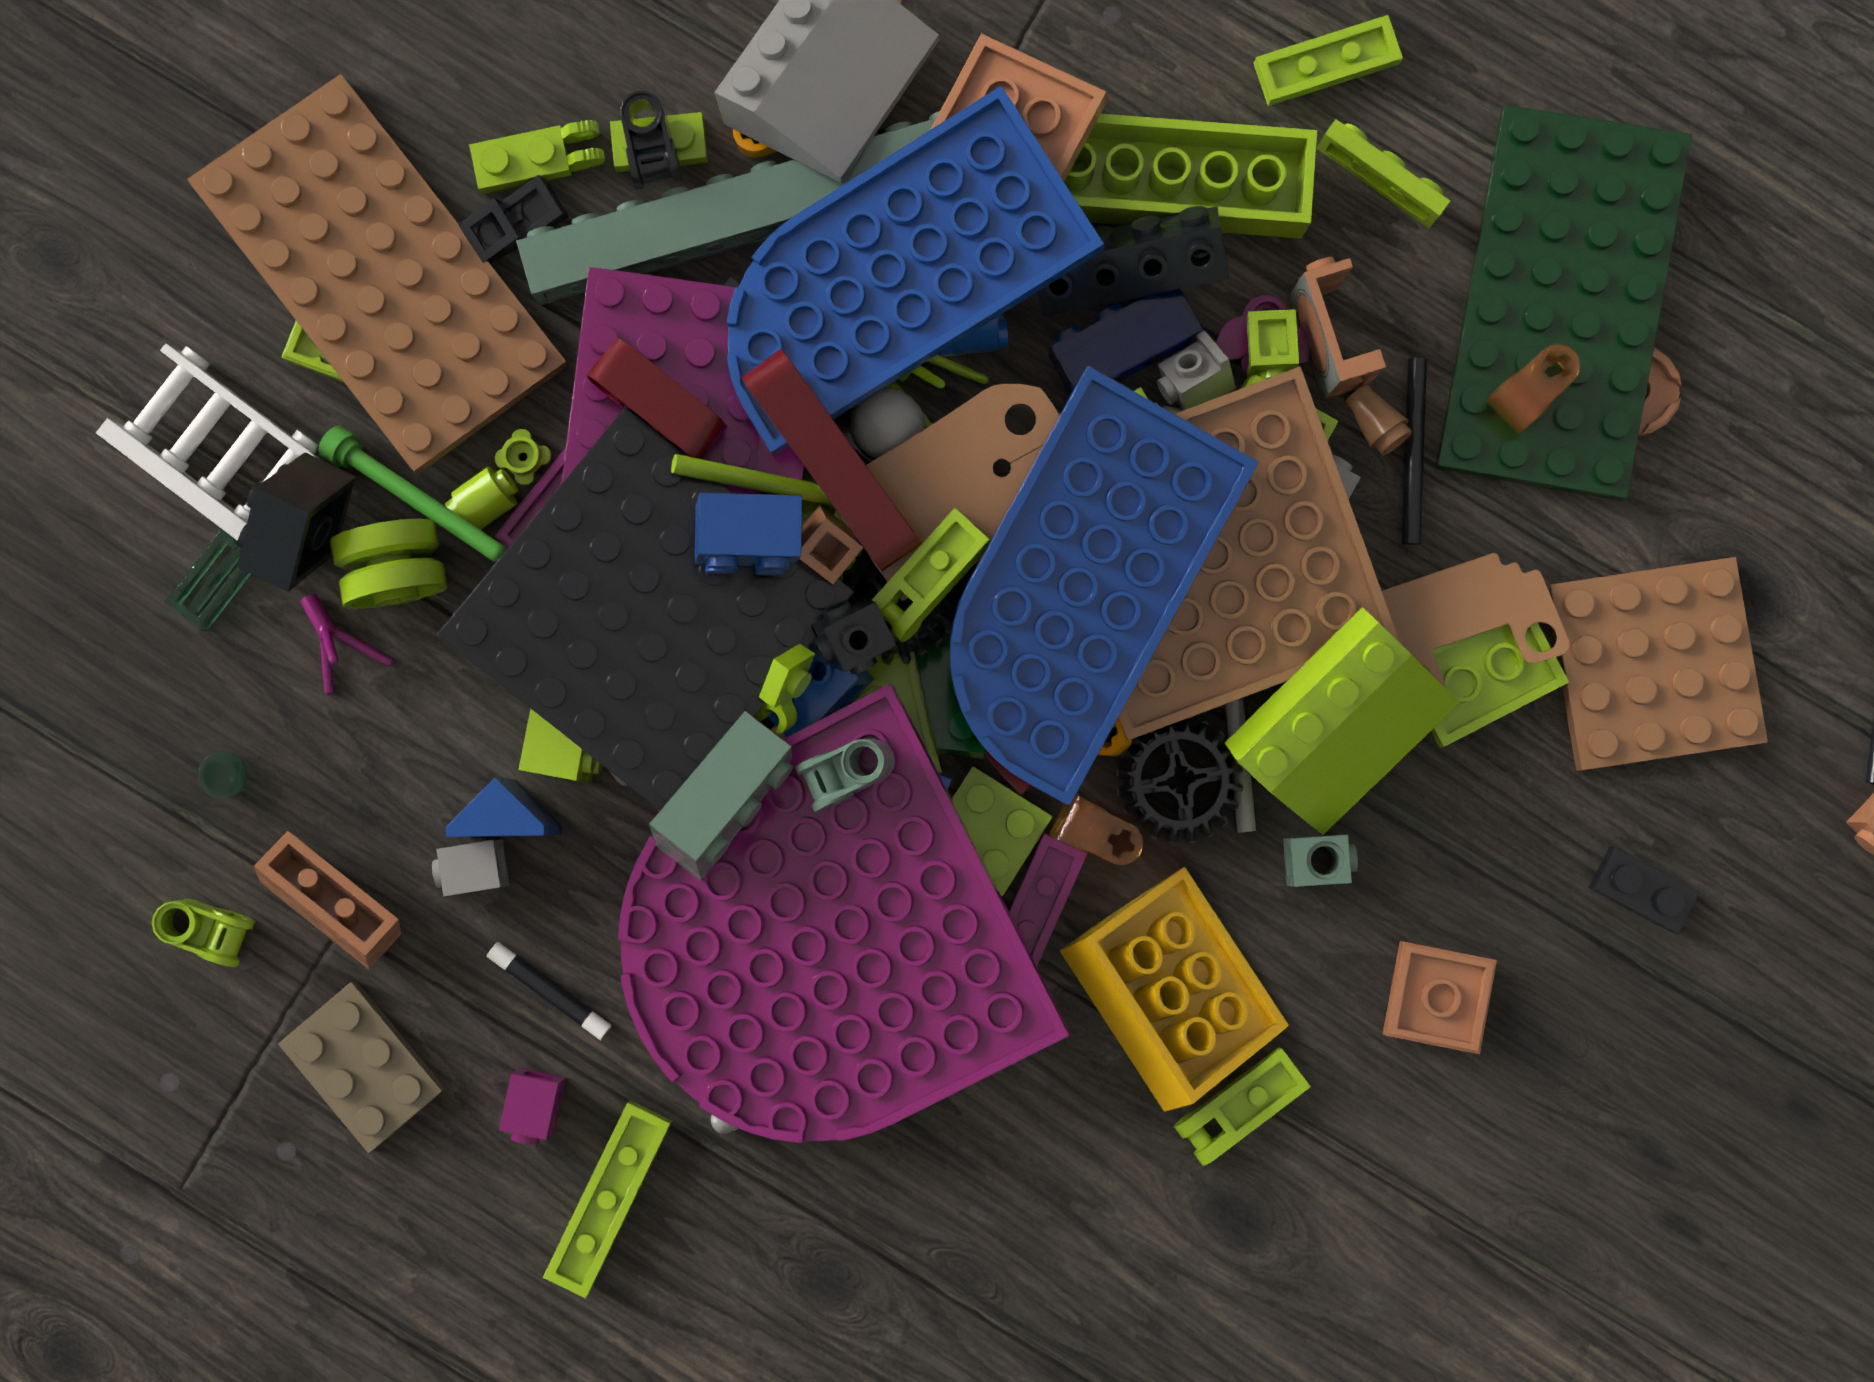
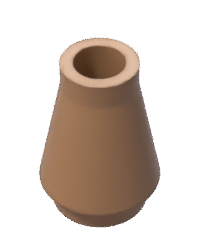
M1368 384L1357 389L1345 401L1352 410L1370 449H1377L1382 456L1395 450L1412 434V431L1407 426L1409 420L1373 392Z

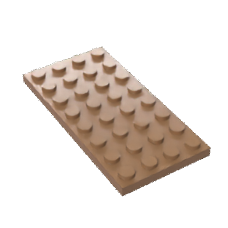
M341 74L187 179L416 476L568 367L566 360L488 261L484 263L481 261L463 234L457 221Z

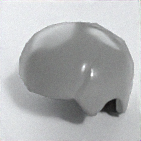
M883 388L854 406L850 413V433L852 439L869 456L879 458L924 430L925 416L920 406L910 395L898 389Z

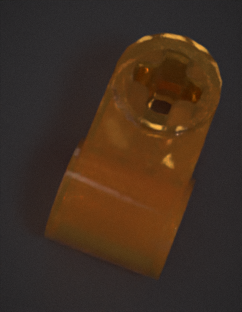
M1560 344L1550 345L1542 350L1522 370L1515 372L1487 398L1486 402L1519 435L1551 406L1550 403L1574 381L1580 369L1579 357L1568 346ZM1555 363L1561 365L1563 369L1559 375L1556 374L1552 378L1546 375L1545 371L1548 366L1551 367Z
M1077 795L1074 796L1070 805L1063 803L1049 832L1050 836L1086 853L1089 851L1119 865L1129 864L1136 860L1141 854L1143 847L1142 835L1136 827L1107 813L1106 809ZM1123 829L1130 832L1128 840L1134 844L1132 851L1123 850L1119 856L1113 855V845L1108 842V837L1111 833L1119 835Z

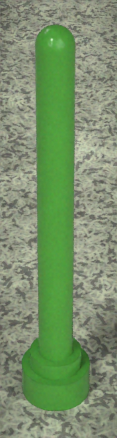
M338 425L331 428L322 438L318 449L319 455L335 467L355 468L494 562H497L507 551L501 543L363 452V446L359 443V438L343 426Z

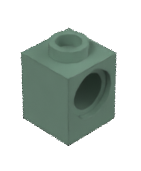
M1348 835L1283 838L1287 886L1300 887L1352 883L1351 872H1357L1358 856L1355 844H1349ZM1323 846L1332 855V865L1328 871L1319 874L1311 865V856L1317 848Z

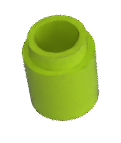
M488 466L451 493L452 498L445 503V506L482 530L517 505L514 494L518 492V488L505 470L500 469L496 472Z

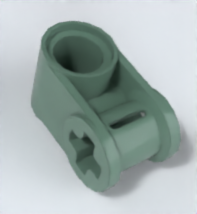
M859 739L836 750L810 758L797 765L795 770L798 775H803L815 801L811 806L814 813L839 804L853 797L855 793L886 779L894 769L895 757L890 746L882 740ZM867 747L874 750L878 758V766L870 775L862 771L858 762L860 753Z

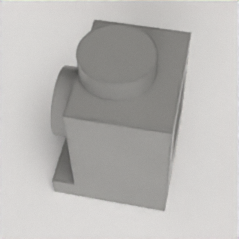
M1205 330L1197 334V342L1158 364L1162 378L1157 380V385L1168 404L1172 405L1176 402L1183 411L1226 395L1236 389L1228 357Z

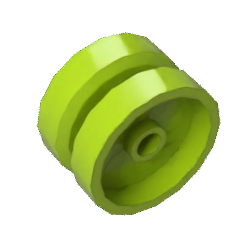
M417 518L379 522L341 532L333 536L329 541L334 565L345 570H352V572L346 574L338 582L342 606L347 609H367L398 605L436 595L449 587L444 564L432 558H425L440 546L436 524L430 519Z

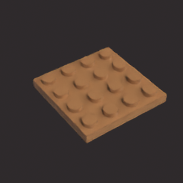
M1736 557L1550 584L1547 586L1570 641L1568 651L1563 655L1557 656V660L1569 683L1562 686L1576 771L1768 743ZM1552 627L1554 642L1556 643L1557 635Z

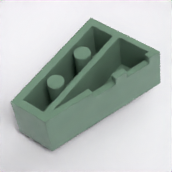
M745 711L649 824L656 846L702 882L713 865L726 852L731 841L742 826H747L759 812L762 806L760 802L771 787L777 789L793 769V766L790 764L792 760L791 746Z

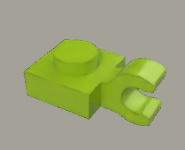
M798 644L773 659L759 698L765 703L756 713V719L762 721L770 716L772 712H775L779 718V724L776 728V733L779 735L795 725L797 712L793 705L792 697L798 698L802 695L812 678L808 671L815 653L802 644Z

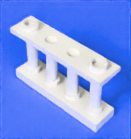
M165 343L160 351L178 364L134 422L128 420L123 426L107 418L96 434L238 541L241 530L247 524L251 508L247 507L246 503L244 506L239 504L236 509H233L222 500L226 494L223 489L266 433H270L288 447V450L264 481L274 475L281 465L289 464L305 452L323 460L316 455L319 445L299 430H296L291 436L206 372L205 370L210 363L186 346L182 352H179ZM193 377H195L215 393L170 450L165 448L162 453H159L148 444L153 438L150 432ZM233 405L252 421L207 478L202 476L199 481H196L185 472L189 467L186 461L228 407Z

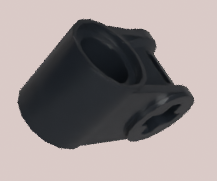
M647 91L630 93L622 102L620 116L627 144L626 154L635 189H643L645 183L673 178L675 182L681 181L682 173L675 143L671 137L668 119L659 99ZM650 109L656 112V117L650 125L638 127L633 124V119L639 111Z

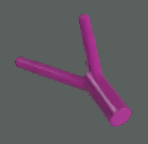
M310 594L300 601L320 638L325 694L331 695L334 692L332 664H337L339 661L333 638L342 641L388 667L394 664V660L391 657L335 627L317 594Z

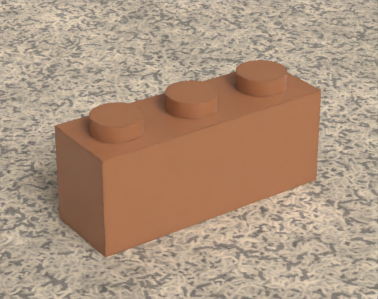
M289 831L254 865L261 884L368 970L401 935L400 923L397 917Z

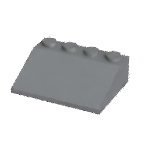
M779 0L714 92L723 123L842 184L939 42V34L896 0Z

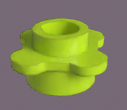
M525 429L514 431L512 438L507 440L503 448L495 454L497 466L510 470L515 475L516 482L521 485L531 484L534 481L535 472L541 465H547L551 461L550 449L535 443L531 439L530 432ZM521 453L527 454V459L525 461L519 460V455Z

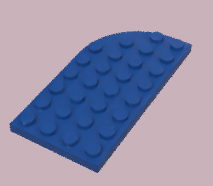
M999 86L793 216L776 229L753 254V262L746 271L739 288L735 287L727 318V362L736 394L773 456H776L790 446L749 391L741 377L781 348L830 416L835 419L1104 250V243L1002 86Z
M1090 366L1085 368L969 579L959 600L950 637V667L953 686L961 711L972 732L993 758L1008 771L1067 805L1071 804L1259 463Z

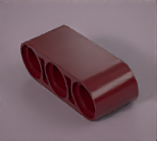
M620 338L614 340L586 374L588 380L621 408L624 409L626 407L685 456L702 459L727 428L725 422L717 414Z

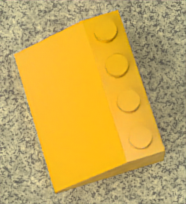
M1185 867L1171 874L1118 909L1060 950V953L1164 1112L1195 1103L1289 1026Z

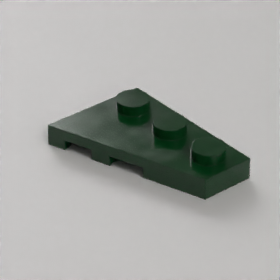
M940 631L939 633L943 638L944 645L942 648H938L931 642L926 644L929 654L927 659L921 658L917 649L914 650L916 667L923 690L924 703L936 754L984 759L985 748L970 729L955 694L950 667L951 633Z

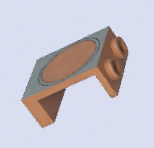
M1326 257L1310 263L1306 266L1307 272H1304L1298 278L1297 284L1288 296L1292 309H1296L1297 324L1304 330L1309 345L1308 357L1322 400L1355 391L1366 384L1369 385L1386 368L1380 349L1343 360L1322 295L1336 291L1353 268L1350 258L1335 262L1334 257Z

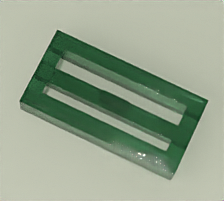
M221 528L164 601L165 604L201 631L207 632L251 575L237 567L199 616L197 615L238 562L241 548L237 545V540ZM227 545L232 547L189 605L185 606L183 601Z

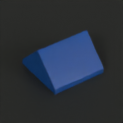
M495 777L446 826V837L562 835L561 824L515 779Z

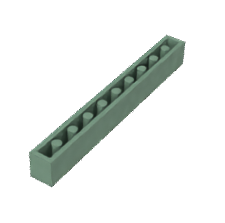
M940 111L932 114L928 121L911 125L910 122H899L887 127L884 134L874 136L842 184L796 160L778 164L776 161H766L753 166L750 173L733 177L731 174L717 175L707 180L705 186L688 190L687 187H677L665 191L661 195V199L644 203L642 200L628 201L619 205L616 208V212L599 216L597 213L580 215L572 220L571 225L554 229L551 226L533 229L527 233V238L516 241L531 294L541 306L585 293L589 267L647 275L766 240L776 229L796 214L930 131Z

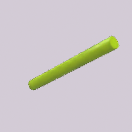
M675 454L672 460L671 472L673 474L776 495L802 496V500L833 506L817 483Z

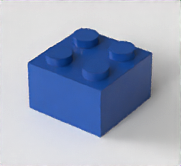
M699 493L695 506V565H705V573L734 574L738 566H755V574L784 575L785 570L793 567L801 557L802 496Z

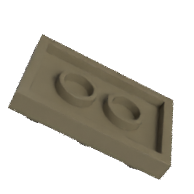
M357 981L350 982L278 1043L368 1154L374 1151L446 1089Z

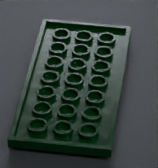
M1504 104L1500 114L1436 469L1618 501L1627 499L1692 134Z

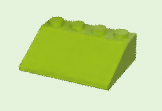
M1362 607L1225 744L1236 761L1259 783L1309 825L1324 835L1460 702Z

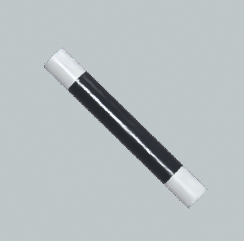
M496 942L488 952L487 958L600 1041L612 1025L500 942Z

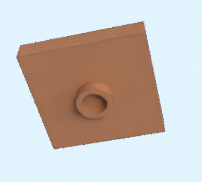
M1400 941L1383 1034L1390 1037L1480 1054L1497 960Z

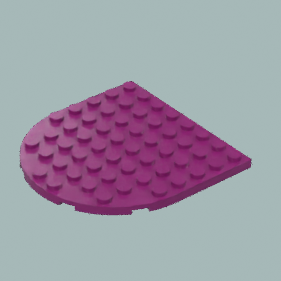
M891 683L783 739V741L791 746L792 750L790 764L793 766L791 773L777 789L771 787L760 802L762 806L759 812L747 826H742L731 841L726 852L713 865L702 882L656 846L653 835L650 836L628 881L621 907L618 940H621L623 974L620 975L621 984L636 1030L651 1057L672 1083L676 1082L687 1094L699 1102V1107L723 1122L746 1132L770 1139L803 1143L804 1141H840L870 1134L892 1125L1071 1034L903 702ZM859 739H878L890 746L895 757L894 769L890 776L855 793L853 797L839 804L814 813L811 805L815 801L804 776L797 774L795 770L797 765ZM869 747L862 750L858 760L860 768L868 775L872 774L878 766L877 754Z

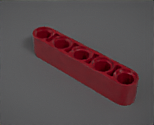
M782 348L741 377L754 398L882 572L922 544Z

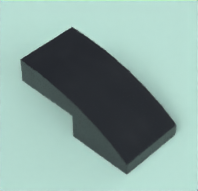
M537 175L503 201L495 198L458 225L483 263L485 261L491 263L517 250L516 241L527 238L529 231L544 226L555 227L568 218L569 215L547 179Z

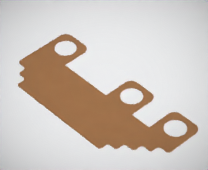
M1491 553L1382 591L1399 638L1397 641L1426 667L1444 687L1445 682L1432 649L1508 623L1521 655L1528 663L1536 664L1563 655L1570 647V641L1541 572L1533 570L1523 573L1519 564L1515 562L1503 565L1496 553ZM1537 622L1549 624L1557 635L1554 647L1545 652L1531 649L1525 639L1529 626Z

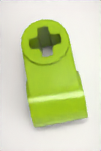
M182 899L164 903L157 908L153 915L152 927L158 939L165 943L193 952L199 957L219 965L238 967L241 959L237 955L247 930L253 929L256 921L240 913L216 908L194 899ZM178 909L185 911L190 921L189 928L184 934L177 931L173 924V916Z

